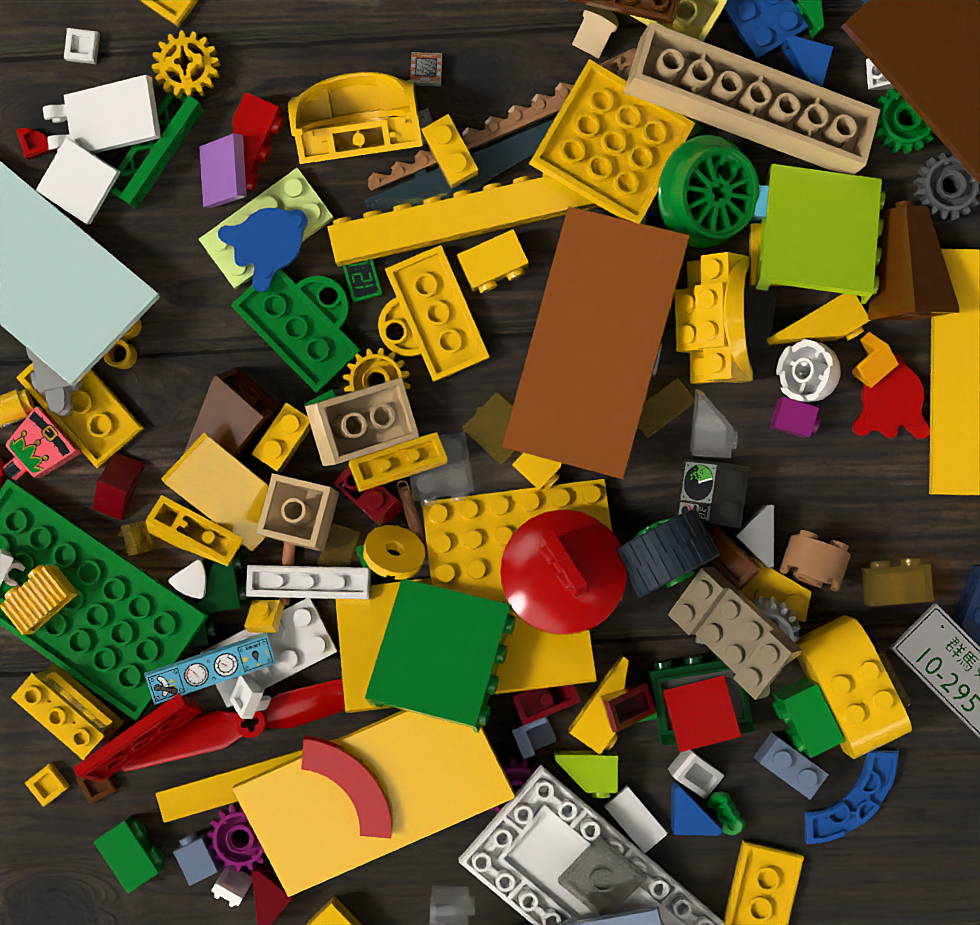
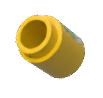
M15 389L0 395L1 428L26 419L35 408L27 389L21 391Z

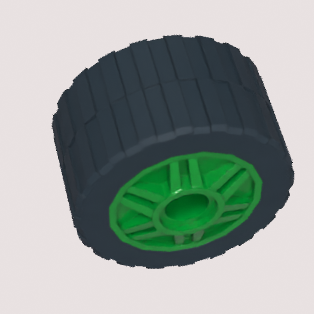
M691 509L674 518L660 520L638 532L631 541L617 548V552L627 569V580L637 598L663 585L669 588L695 574L694 569L720 555L696 509Z

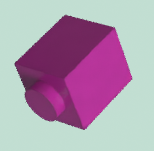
M787 397L778 398L769 428L801 438H809L811 433L815 434L820 424L821 416L817 415L819 407Z

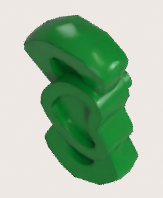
M723 791L714 792L708 799L707 806L716 811L717 819L723 823V832L725 834L738 835L745 828V819L741 817L734 802L731 801L730 794Z

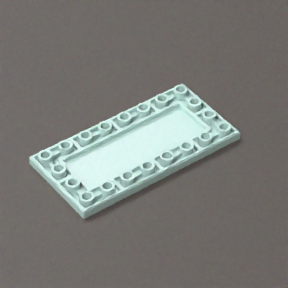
M0 161V325L74 387L160 296Z

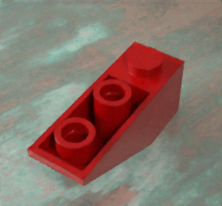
M247 92L244 93L233 117V134H241L243 137L246 193L249 190L253 191L259 179L258 168L261 162L265 163L268 160L272 146L269 145L274 134L278 135L284 123L283 113L279 106Z

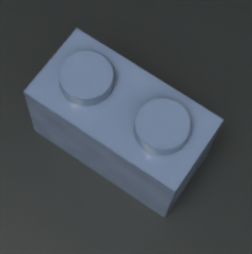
M772 732L754 755V758L760 764L810 800L829 775Z

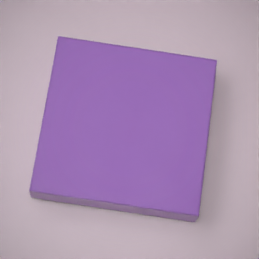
M231 134L200 146L203 207L214 208L246 197L242 135Z

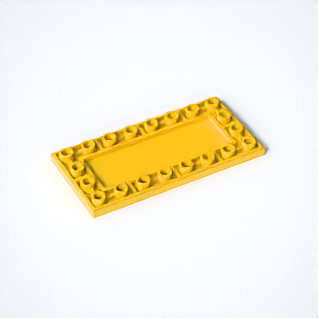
M941 249L959 304L960 313L931 317L929 494L980 495V250Z
M431 578L412 580L431 585ZM400 582L371 585L370 600L335 599L346 713L392 708L383 705L382 708L372 706L365 699V695ZM517 614L514 615L516 616L514 631L512 635L507 634L504 645L508 646L504 664H498L496 676H499V683L495 694L596 681L589 630L574 635H554L537 630L525 623Z
M405 710L332 741L344 747V750L351 753L358 760H362L378 778L377 781L383 789L385 796H387L391 810V839L360 836L358 815L348 795L329 778L312 771L301 770L302 755L234 785L232 789L288 897L515 798V792L482 725L479 733H475L470 727Z

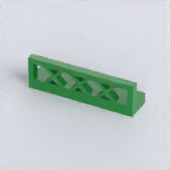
M174 89L168 93L157 109L159 127L167 125L161 138L156 143H153V140L148 141L149 145H144L146 142L133 144L118 166L117 170L120 171V174L109 191L135 209L141 204L204 111V108L198 101L189 95L186 97L182 94L178 100L183 102L175 116L170 118L169 107L176 99ZM150 150L146 159L137 169L135 163L137 154ZM133 175V178L123 192L115 188L122 177Z

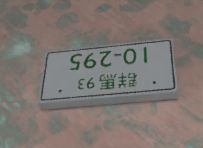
M933 604L889 648L980 738V647L937 604Z

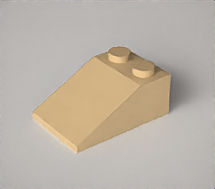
M402 377L305 406L323 466L336 465L419 437Z

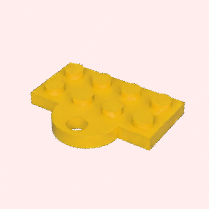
M441 245L385 269L397 296L385 305L378 321L380 337L388 349L405 357H414L422 354L433 382L490 358ZM397 323L404 328V334L399 340H391L387 337L386 331L391 324Z

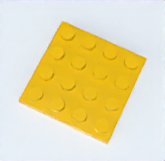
M589 59L529 164L620 219L640 224L658 192L659 180L665 163L670 155L686 141L695 122L677 112L624 93L627 81Z

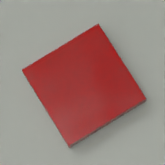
M724 675L663 691L679 753L741 737Z

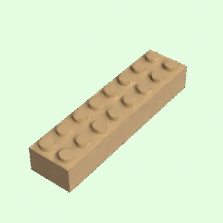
M650 22L639 40L624 93L836 173L855 175L867 164L880 114V109L653 22Z

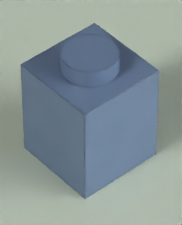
M193 832L179 840L181 845L173 852L189 886L217 873L223 865L220 859L217 861L214 859L217 854L215 849L209 850L208 848L212 841L207 837V832L199 836L196 832Z

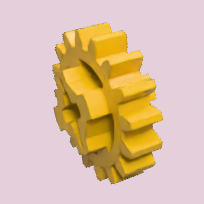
M181 30L177 39L169 34V43L167 45L163 42L158 43L162 50L161 53L153 52L152 55L159 62L152 65L153 71L159 73L155 79L158 84L164 83L163 89L167 94L174 89V95L178 99H180L182 93H186L187 97L189 95L193 98V92L195 91L199 95L204 96L202 89L204 86L211 89L214 87L210 80L211 77L219 78L218 71L214 69V67L220 66L219 59L214 57L217 54L214 46L208 47L209 42L206 37L198 41V36L194 31H192L190 37H186L183 30ZM190 47L199 50L204 56H201L200 53H193ZM186 56L190 61L186 69L187 74H185L184 70L182 69V67L185 66ZM171 74L172 77H179L182 83L172 80L168 75Z

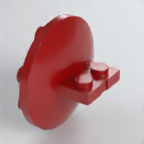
M553 510L539 514L522 524L511 536L504 549L500 574L505 597L513 611L525 623L542 632L554 635H574L591 630L612 614L622 598L626 585L627 569L617 552V548L621 545L607 526L585 513L573 510Z

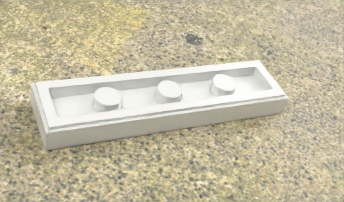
M247 565V597L370 600V568Z

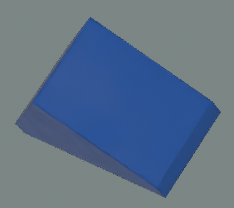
M793 35L787 37L781 45V49L797 77L822 87L833 47Z
M676 781L671 785V830L674 835L718 836L723 832L720 826Z

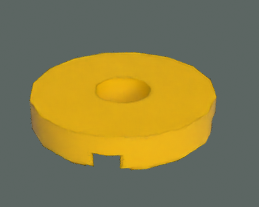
M384 525L375 528L368 534L363 546V557L369 568L380 576H395L397 580L413 577L420 571L425 558V548L419 537L410 530L400 526ZM387 550H396L400 555H391Z

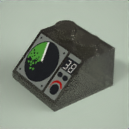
M683 459L675 517L691 509H696L703 523L741 528L750 467L721 462Z

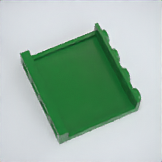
M408 579L401 580L365 699L372 706L380 708L383 705L470 727L475 733H479L481 725L486 726L490 716L491 707L487 706L490 694L495 695L499 683V676H496L498 664H504L508 650V646L504 645L507 634L512 635L514 631L516 616L512 613L511 605Z

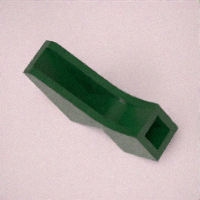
M241 551L236 552L228 566L214 561L207 579L205 596L200 599L196 606L209 615V617L188 648L208 645L214 642V636H217V625L215 618H210L211 612L245 606V600H248V597L246 596V582L241 581L240 569H243Z

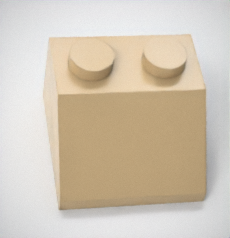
M272 473L256 534L324 552L339 492L328 486Z

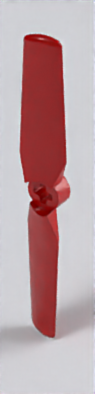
M343 679L279 693L270 700L266 710L255 711L253 718H258L259 720L255 725V729H252L250 725H245L244 721L246 719H242L237 711L215 710L194 717L125 765L121 770L128 772L221 750L242 736L255 738L265 728H294L345 711Z

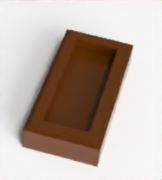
M716 525L709 534L720 555L710 562L741 591L762 568L720 526Z

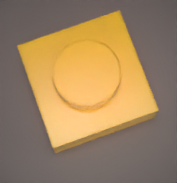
M252 600L244 627L249 633H277L285 606L280 600Z

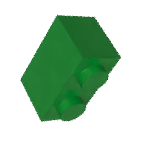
M132 815L103 833L94 841V844L127 894L157 875L165 867L162 852L156 845L152 846L146 838L147 831L140 820H135Z

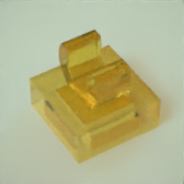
M145 520L121 526L122 531L118 533V537H124L126 548L122 549L123 553H128V556L159 549L155 535L147 530Z

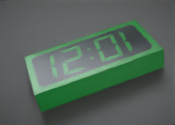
M373 259L343 265L354 304L383 296Z

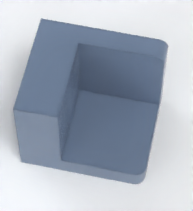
M547 716L525 726L521 722L511 726L524 759L535 755V750L556 741V736Z

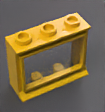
M55 663L45 671L37 674L31 673L11 696L14 701L82 760L102 748L124 723L121 718Z

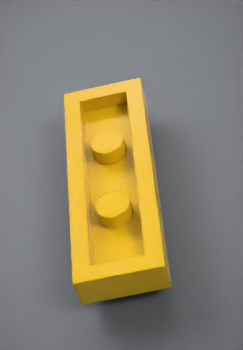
M435 432L349 460V467L358 490L361 492L447 464L448 458L439 436Z

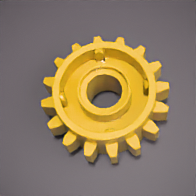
M379 348L378 354H373L371 349H367V356L365 357L356 354L358 362L355 365L348 363L347 366L351 373L343 375V378L349 381L350 384L344 388L345 392H354L370 387L369 379L374 374H382L385 377V382L402 377L405 389H410L411 387L410 384L404 382V379L410 376L409 371L401 372L400 370L405 365L404 361L401 360L395 363L396 354L391 352L388 357L384 356L383 348Z

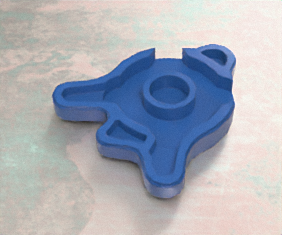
M264 208L251 214L246 221L239 225L222 226L218 230V237L223 243L234 247L235 263L239 267H245L249 264L254 265L252 285L255 290L264 293L269 290L272 279L277 271L289 266L298 257L303 233L308 226V218L300 210L286 211L278 208Z

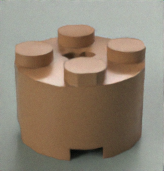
M800 530L799 534L792 535L779 571L782 574L792 571L793 579L819 588L822 587L823 583L832 584L830 589L832 591H839L851 557L847 552L849 546L835 540H831L830 544L819 541L817 534L805 530Z

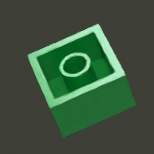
M803 677L772 693L776 700L772 703V706L780 720L783 719L785 724L788 725L789 729L785 731L791 745L796 747L799 752L803 751L812 758L845 742L817 683Z

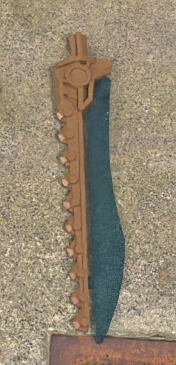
M632 48L599 65L627 81L637 49ZM560 82L554 89L555 96L552 97L536 94L531 100L532 107L530 108L513 105L508 111L507 119L490 116L484 123V130L466 128L461 135L468 151L557 114L574 85ZM554 119L471 154L479 169L478 175L451 189L440 168L429 173L426 172V169L438 165L432 152L420 150L415 155L414 164L397 161L391 167V175L373 173L368 178L369 189L373 191L380 190L412 175L416 177L367 198L364 201L365 206L368 209L393 208L405 203H410L411 206L423 205V200L431 197L440 196L441 200L453 198V194L458 191H475L516 163L535 154Z

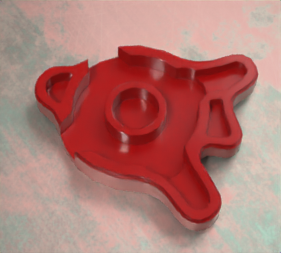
M894 354L898 365L872 388L863 384L861 392L862 411L852 424V431L858 436H864L876 430L886 438H893L897 435L898 428L904 426L914 438L924 439L930 434V427L922 415L924 401L923 385L918 376L906 366L903 358L900 355Z

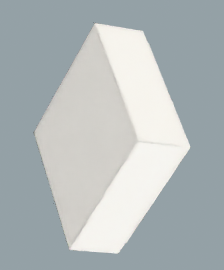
M67 28L64 59L72 62L97 64L99 32Z

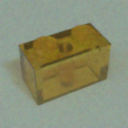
M920 558L901 559V565L891 566L889 560L871 561V567L861 568L865 605L884 606L934 602L931 564L920 563Z

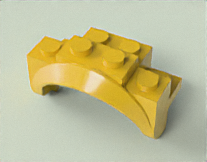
M378 72L348 73L323 80L311 86L299 96L292 97L288 102L291 133L296 139L300 164L423 146L414 79L405 81Z
M723 252L701 255V260L687 262L688 288L675 290L676 351L690 353L691 384L753 381V370L747 352L744 320V289L746 273L750 267L749 256Z

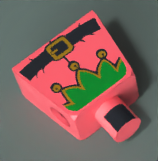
M36 406L7 441L6 447L15 457L3 469L15 481L26 471L34 478H42L80 455L82 451L44 408Z

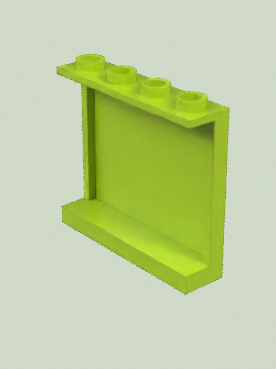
M771 164L765 178V186H769L766 216L761 220L755 289L767 291L772 283L861 296V304H866L872 294L877 293L879 286V276H875V266H878L881 258V247H877V239L880 238L883 230V219H879V212L882 210L885 202V191H881L882 179Z

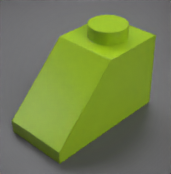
M554 750L555 761L586 793H592L594 798H609L610 793H618V755L616 751H603L601 754L590 750Z

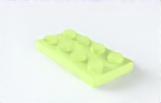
M298 168L291 171L199 238V241L234 289L237 290L253 278L254 265L249 264L245 267H239L235 263L234 247L223 243L218 237V230L222 226L239 225L246 221L251 214L264 208H278L286 211L300 210L308 218V226L303 233V242L334 219Z

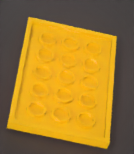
M604 479L552 485L548 490L543 486L540 490L535 487L422 502L431 585L506 604L509 603L501 584V560L509 539L526 521L539 514L553 510H573L596 518L612 531Z

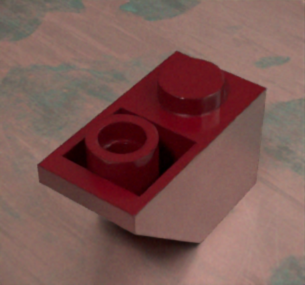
M349 466L333 482L380 526L390 525L404 509L402 502L383 484L359 492Z

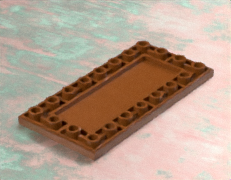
M568 206L502 447L624 480L690 239L689 235Z

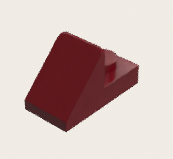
M574 684L525 690L511 695L523 726L581 702Z

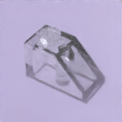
M696 389L690 446L693 456L731 458V450L737 448L738 432L733 431L734 428L729 420L702 390Z
M432 886L430 925H468L469 915H475V896H469V886Z

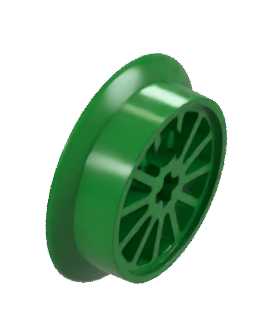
M716 135L696 136L681 144L665 163L658 186L659 209L665 225L670 231L689 235L688 245L697 248H710L720 245L741 231L751 220L759 199V181L750 160L735 144ZM700 163H702L703 166L702 172H700L697 168ZM719 165H722L723 167L722 175L717 174V169ZM691 176L697 180L694 186L689 185ZM736 188V193H732V189ZM688 190L693 191L694 199L690 201L687 199ZM731 198L735 199L734 204L730 201ZM701 205L693 216L690 211L691 208ZM706 216L705 226L703 227L701 222Z

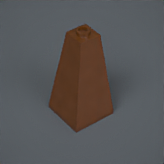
M901 201L895 203V208L884 210L882 213L883 230L878 241V247H881V258L878 266H875V276H879V286L877 293L872 294L870 298L868 319L913 321L960 313L959 304L928 206H915L914 201Z
M238 367L218 374L210 384L184 453L205 432L238 459L283 407Z

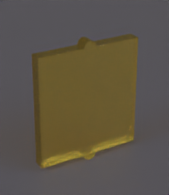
M496 392L482 408L478 407L476 409L477 413L462 429L502 465L515 451L502 447L513 407Z

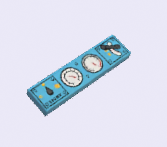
M265 632L145 672L144 674L155 705L170 700L177 694L185 695L276 663Z

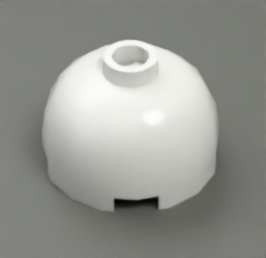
M807 339L801 340L802 342H798L792 347L788 346L785 348L778 360L776 374L780 375V381L783 386L781 390L790 399L814 402L823 400L834 391L839 383L841 370L839 360L833 350L823 343Z

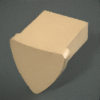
M589 7L582 14L584 20L572 45L599 59L612 32L615 33L618 28V20L610 10Z

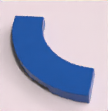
M875 749L866 753L864 765L857 782L843 798L822 809L805 811V842L807 844L832 841L845 836L846 833L854 830L861 824L864 825L879 810L880 804L886 797L889 789L891 790L897 772L899 751L896 749Z

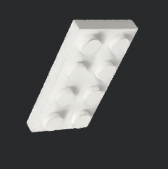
M306 598L284 609L277 633H266L276 664L244 675H251L257 685L263 686L265 689L338 651L312 598ZM245 629L200 652V654L262 633H249ZM239 676L216 684L227 708L232 706L230 698Z

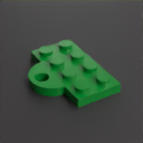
M280 269L274 275L268 291L264 293L258 292L251 285L231 304L237 313L317 394L356 357V354L361 352L340 330L349 314V302L342 287L330 278L311 276L295 284ZM328 288L336 290L338 294L336 302L331 305L322 303L320 298L321 293Z

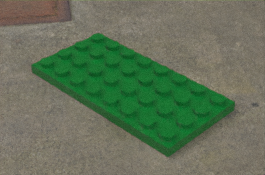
M7 479L0 490V548L11 552L13 560L20 561L25 567L24 571L17 568L11 569L8 576L16 579L17 585L23 586L30 579L28 574L41 564L44 566L56 565L79 594L33 634L22 635L1 608L0 625L135 721L141 720L153 701L144 673L180 661L209 615L14 480ZM4 580L0 586V604L6 600L4 595L11 588L15 587L8 585Z

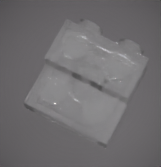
M465 431L439 435L448 458L447 464L410 475L414 502L420 501L421 507L439 504L438 498L451 496V502L470 499L469 493L475 492Z

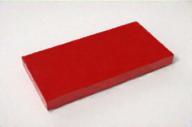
M177 694L77 764L73 769L80 778L103 782L201 713L202 708L196 700L182 694Z

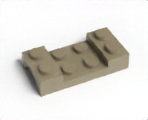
M713 566L699 570L668 613V616L688 635L695 634L736 674L733 679L755 700L769 695L770 684L785 665L803 651Z

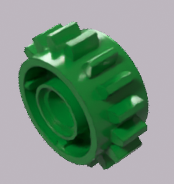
M891 88L887 91L886 97L881 96L876 101L880 107L875 108L880 109L874 138H880L882 148L889 146L894 154L899 149H903L906 155L912 151V147L919 151L924 147L923 142L928 144L932 141L933 137L930 133L934 132L898 91L896 93ZM899 114H905L909 117L910 126L901 124Z

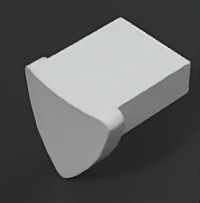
M196 560L169 579V583L179 592L201 599L205 596L206 573L210 569L204 560Z

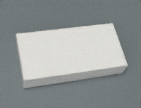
M628 785L604 804V807L643 853L650 850L668 834Z

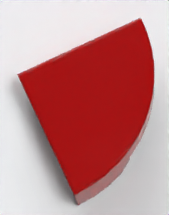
M30 128L15 129L26 159L31 160L57 150H49L48 139L44 133Z

